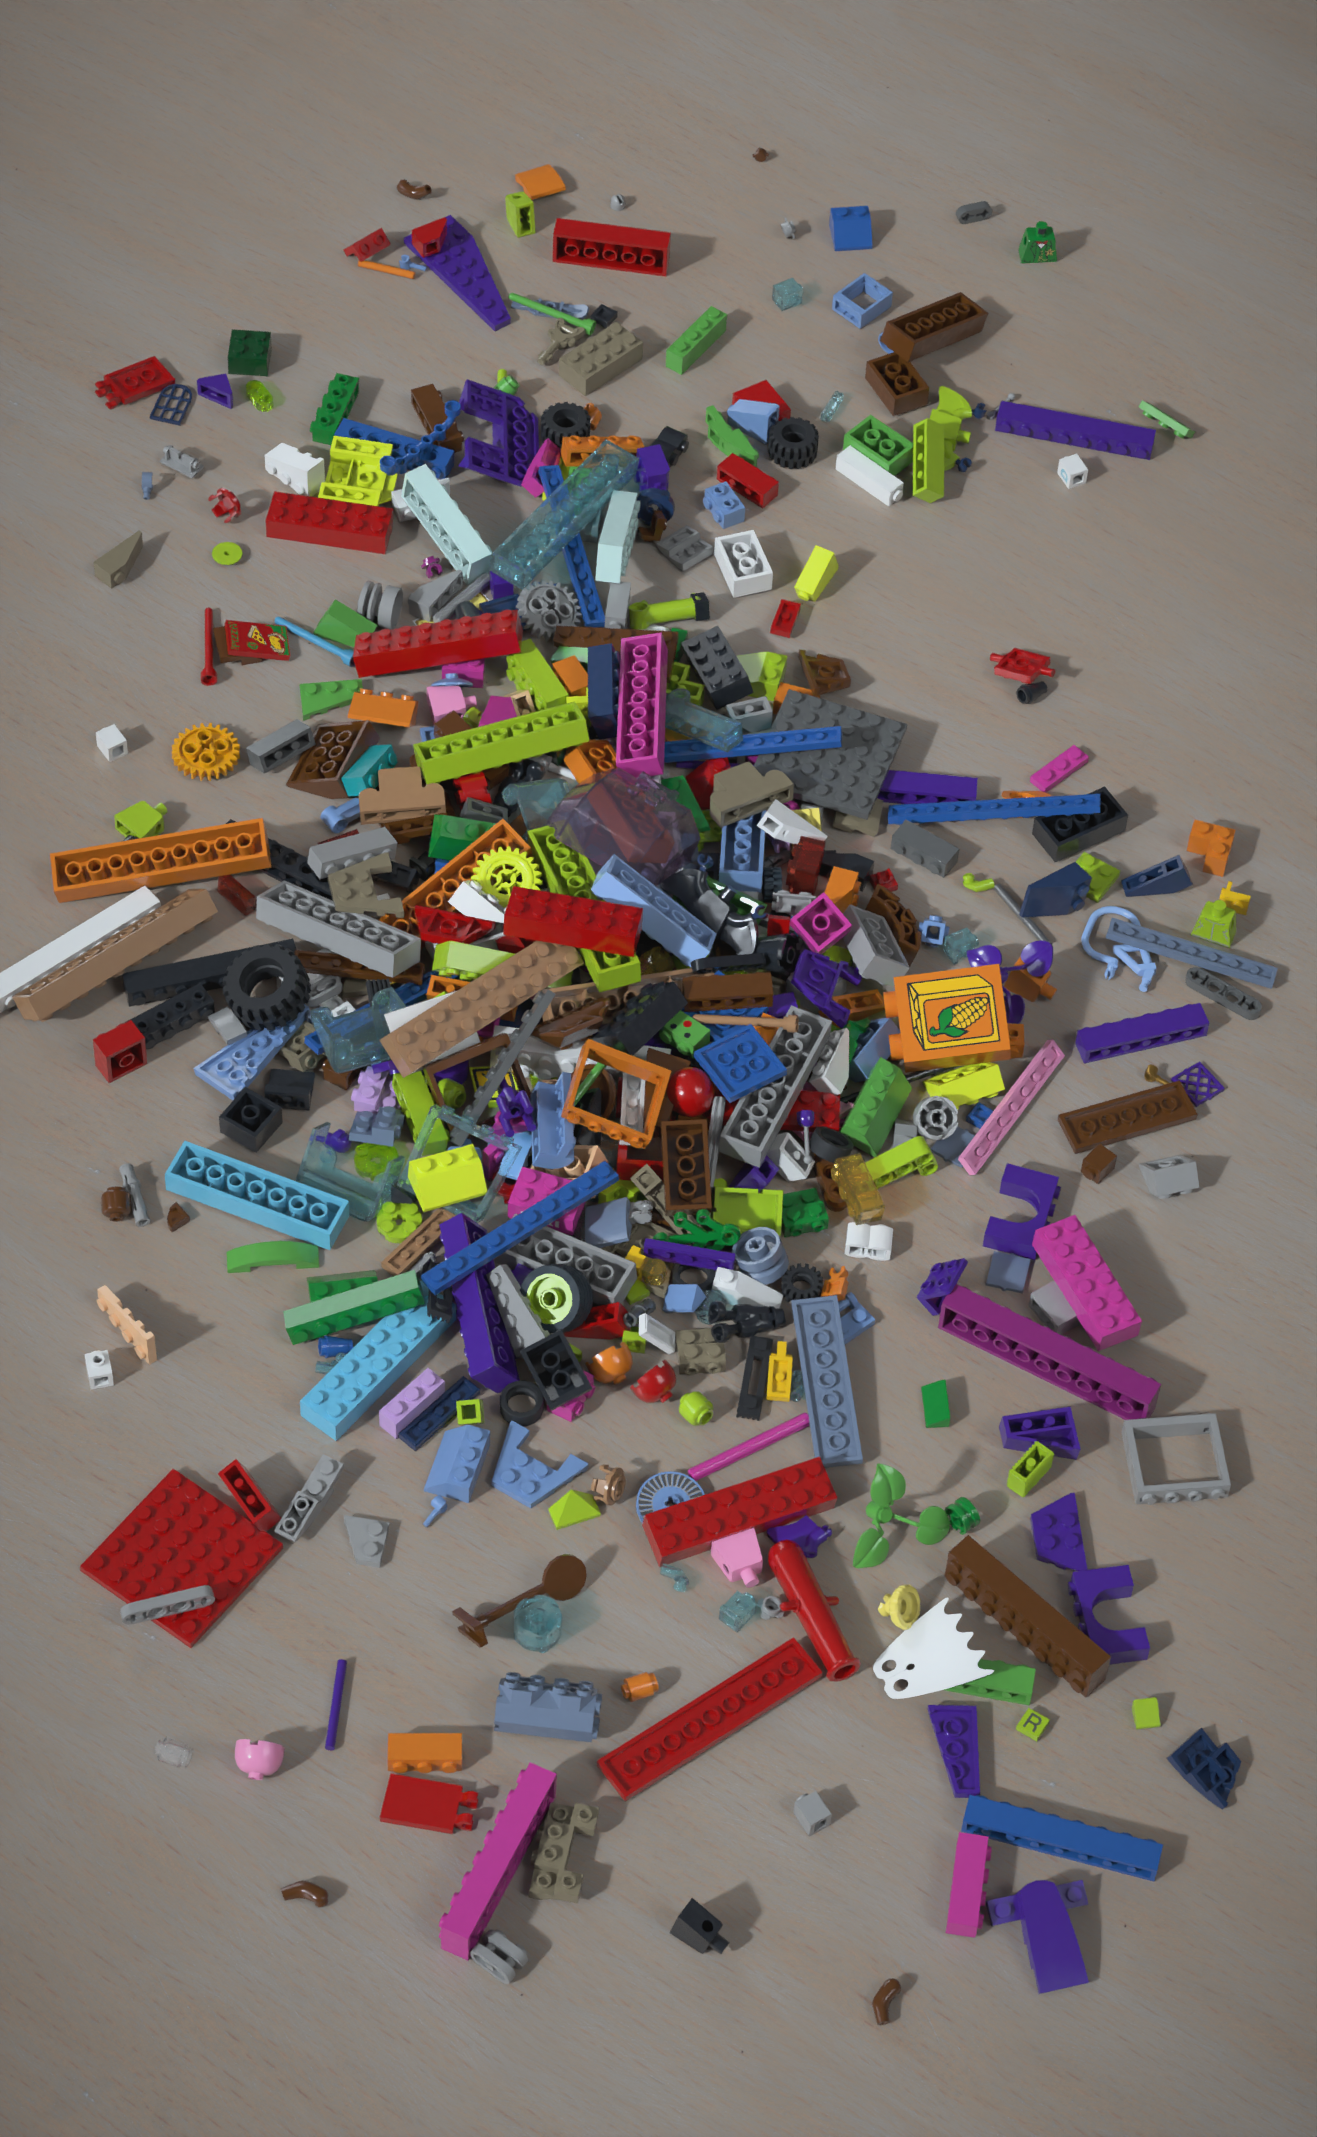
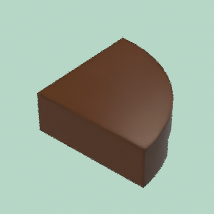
M177 1202L170 1207L167 1216V1223L171 1232L190 1221V1216Z

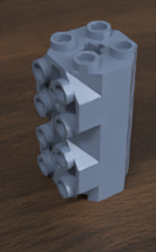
M506 1673V1678H501L498 1690H500V1695L497 1696L494 1731L592 1742V1739H597L600 1717H596V1715L599 1716L602 1694L598 1693V1689L593 1688L594 1683L590 1681L573 1683L569 1682L566 1678H555L554 1683L548 1684L545 1682V1677L541 1675L522 1677L519 1673Z

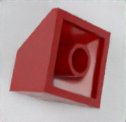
M728 757L706 760L685 777L701 810L710 809V796L714 789V775L731 768Z

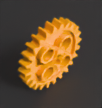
M201 723L200 728L192 725L193 730L185 728V734L179 732V738H174L172 759L174 760V766H178L179 772L184 770V776L191 774L192 779L199 776L200 781L204 777L211 781L212 776H215L217 779H219V774L227 776V770L233 771V765H238L237 759H240L238 738H234L233 732L228 733V728L220 730L219 724L215 728L212 727V723H209L208 727Z

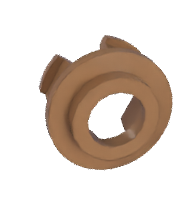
M603 1464L599 1468L608 1474H606L605 1479L593 1478L591 1490L600 1493L593 1497L594 1500L604 1501L606 1505L611 1506L621 1498L625 1489L626 1477L622 1468H611L609 1465Z

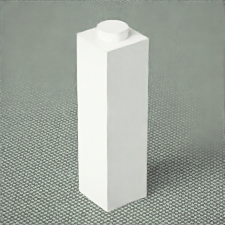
M852 446L847 447L837 455L836 470L887 506L898 502L902 498L904 482Z

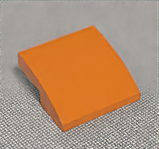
M550 164L515 174L516 182L523 187L524 193L531 200L566 190L562 179Z

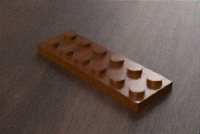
M1179 1080L1059 1114L1058 1122L1074 1153L1078 1154L1092 1150L1098 1144L1106 1146L1197 1119L1198 1114Z

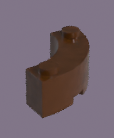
M877 884L865 910L885 918L910 967L921 945V932L917 929V920L910 909H905L899 903L900 898Z

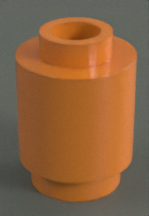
M644 1672L625 1678L624 1684L621 1685V1691L625 1699L628 1698L630 1702H634L654 1695V1692L659 1691V1687L654 1673L648 1674Z

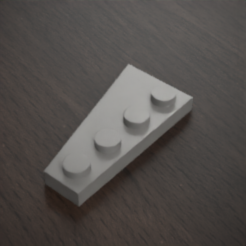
M501 1264L486 1276L516 1358H521L523 1356L520 1350L550 1334L548 1331H544L540 1325L542 1323L538 1314H534L529 1307L531 1305L529 1299L521 1294V1286L508 1265Z

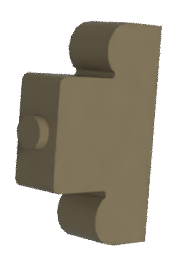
M745 762L716 773L714 775L713 793L710 796V816L721 828L768 810L775 799L782 804L793 800L794 783L779 770H770L765 776H762L750 762Z

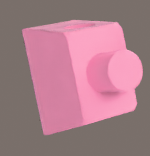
M459 686L427 687V704L433 726L453 710L463 719L466 709H470L473 706L477 708L475 695L463 697L461 687Z
M754 1528L712 1542L711 1555L730 1582L743 1579L747 1588L754 1587L759 1583L756 1574L762 1572L763 1559Z

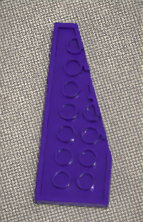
M451 215L446 217L447 235L438 253L423 258L412 245V234L405 237L404 244L495 332L511 324L510 315L473 236Z

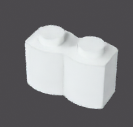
M860 1221L848 1223L845 1255L856 1258L868 1257L879 1261L890 1260L893 1228L883 1224L870 1226Z

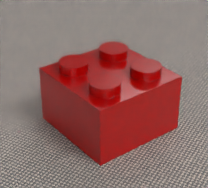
M132 1020L121 1023L116 1028L99 1034L93 1039L95 1065L108 1083L147 1064L145 1037Z

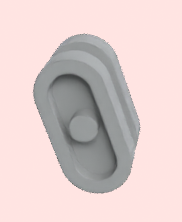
M490 1929L482 1938L486 1946L476 1944L470 1951V1956L492 1976L504 1984H509L516 1976L513 1967L522 1969L528 1962L527 1951L521 1945H515L509 1941L501 1930Z

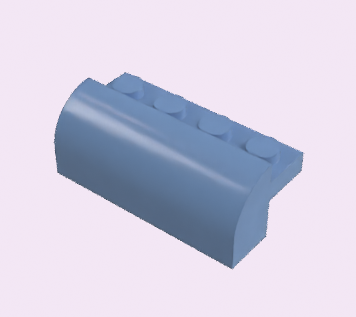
M562 1072L555 1085L538 1081L530 1094V1102L533 1107L531 1116L536 1125V1129L531 1132L532 1166L558 1169L568 1166L574 1161L576 1137L573 1136L575 1124L561 1117L571 1084V1073Z

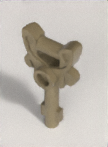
M558 318L555 323V329L548 330V337L552 344L545 351H541L537 362L540 365H544L545 362H549L553 358L552 354L557 349H563L567 345L574 347L575 341H578L585 335V329L583 327H576L574 329L565 325L563 318Z

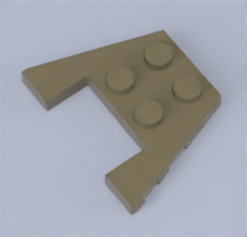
M388 852L328 875V883L336 911L364 914V911L376 912L378 916H385V913L396 914L398 918L404 917L401 898L377 899L371 874L392 872Z
M635 1222V1224H632L629 1241L600 1249L626 1257L634 1245L641 1248V1254L644 1255L645 1238L653 1239L660 1232H664L668 1236L677 1234L652 1222L644 1224ZM646 1258V1267L655 1271V1274L647 1284V1289L651 1293L665 1299L673 1263Z

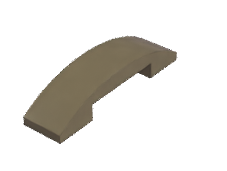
M646 1164L630 1179L644 1196L653 1203L656 1210L678 1235L690 1234L691 1232L675 1226L674 1216H665L664 1183L650 1166ZM687 1215L689 1221L703 1228L692 1215Z

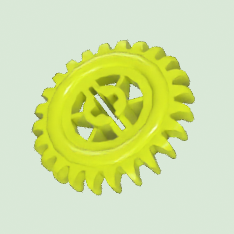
M510 846L507 847L506 851L499 847L498 853L491 849V856L483 854L485 861L478 860L477 865L479 867L473 868V872L477 875L471 876V881L478 882L483 887L481 890L487 895L492 894L499 900L498 904L503 908L508 905L513 886L540 890L536 885H542V881L537 878L541 877L542 873L535 871L539 868V865L532 864L534 857L526 858V851L519 854V848L511 852ZM503 866V870H501L497 875L493 874V872L496 869ZM505 866H511L514 868L512 870L505 869ZM520 874L522 875L523 879L522 883L516 881V878ZM491 877L497 880V882L493 886L491 885L490 881Z

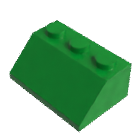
M434 814L428 857L452 860L496 823Z
M375 1270L307 1277L309 1301L311 1303L377 1282V1274Z

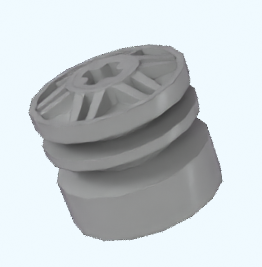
M366 581L359 596L357 613L375 623L378 617L379 627L390 630L394 629L402 608V588L387 585L384 592H382L381 583L374 585L373 581Z

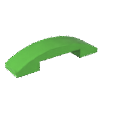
M260 1242L227 1251L228 1273L251 1272L250 1267L288 1264H296V1269L319 1268L318 1246L302 1242Z

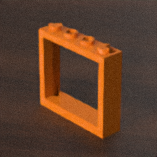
M587 1039L581 1048L561 1117L567 1119L570 1123L586 1126L591 1131L607 1134L614 1140H622L630 1143L635 1148L645 1149L653 1136L671 1070ZM587 1058L656 1084L642 1132L573 1106Z

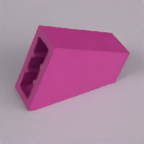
M490 696L478 727L517 717L511 697Z

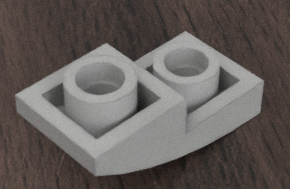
M228 1007L208 1016L216 1032L221 1034L227 1045L247 1037V1031Z

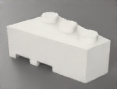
M280 443L265 455V469L267 472L279 478L284 484L289 485L300 495L314 496L320 491L321 483L325 482L324 459L321 457L318 459L312 458L310 453H299V449L284 443Z

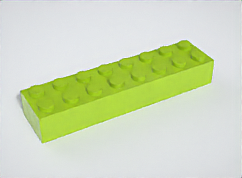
M574 701L413 744L417 766L420 767L421 775L428 785L430 783L439 784L447 779H458L462 775L470 773L476 774L488 768H499L503 764L511 762L517 763L525 758L539 757L544 753L558 752L566 747L580 746L585 742H589L586 719Z

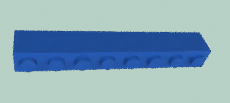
M969 1795L961 1832L988 1836V1839L1153 1882L1155 1881L1163 1844H1159L1152 1839H1140L1133 1837L1129 1833L1109 1831L1102 1826L1093 1827L1079 1820L1070 1821L1062 1819L1055 1814L1047 1815L1036 1812L1032 1808L1012 1806L1008 1802L989 1800L982 1795Z

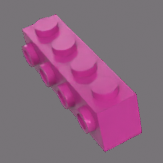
M962 1832L958 1834L946 1925L947 1934L975 1938L977 1929H982L984 1914H979L980 1906L985 1907L987 1894L986 1891H982L983 1883H988L989 1869L985 1868V1862H990L992 1847L987 1846L988 1836Z

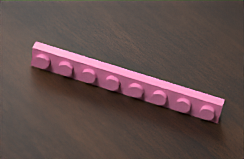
M1053 1039L1045 1042L959 1156L958 1160L969 1175L977 1174L1065 1055Z

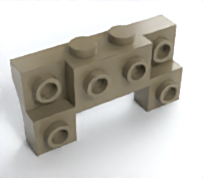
M550 1803L544 1828L538 1829L536 1843H540L538 1851L533 1850L531 1858L534 1872L529 1888V1898L538 1900L556 1899L578 1903L580 1888L583 1884V1874L566 1871L574 1840V1832L594 1836L596 1821L599 1817L598 1807L575 1803L574 1807Z

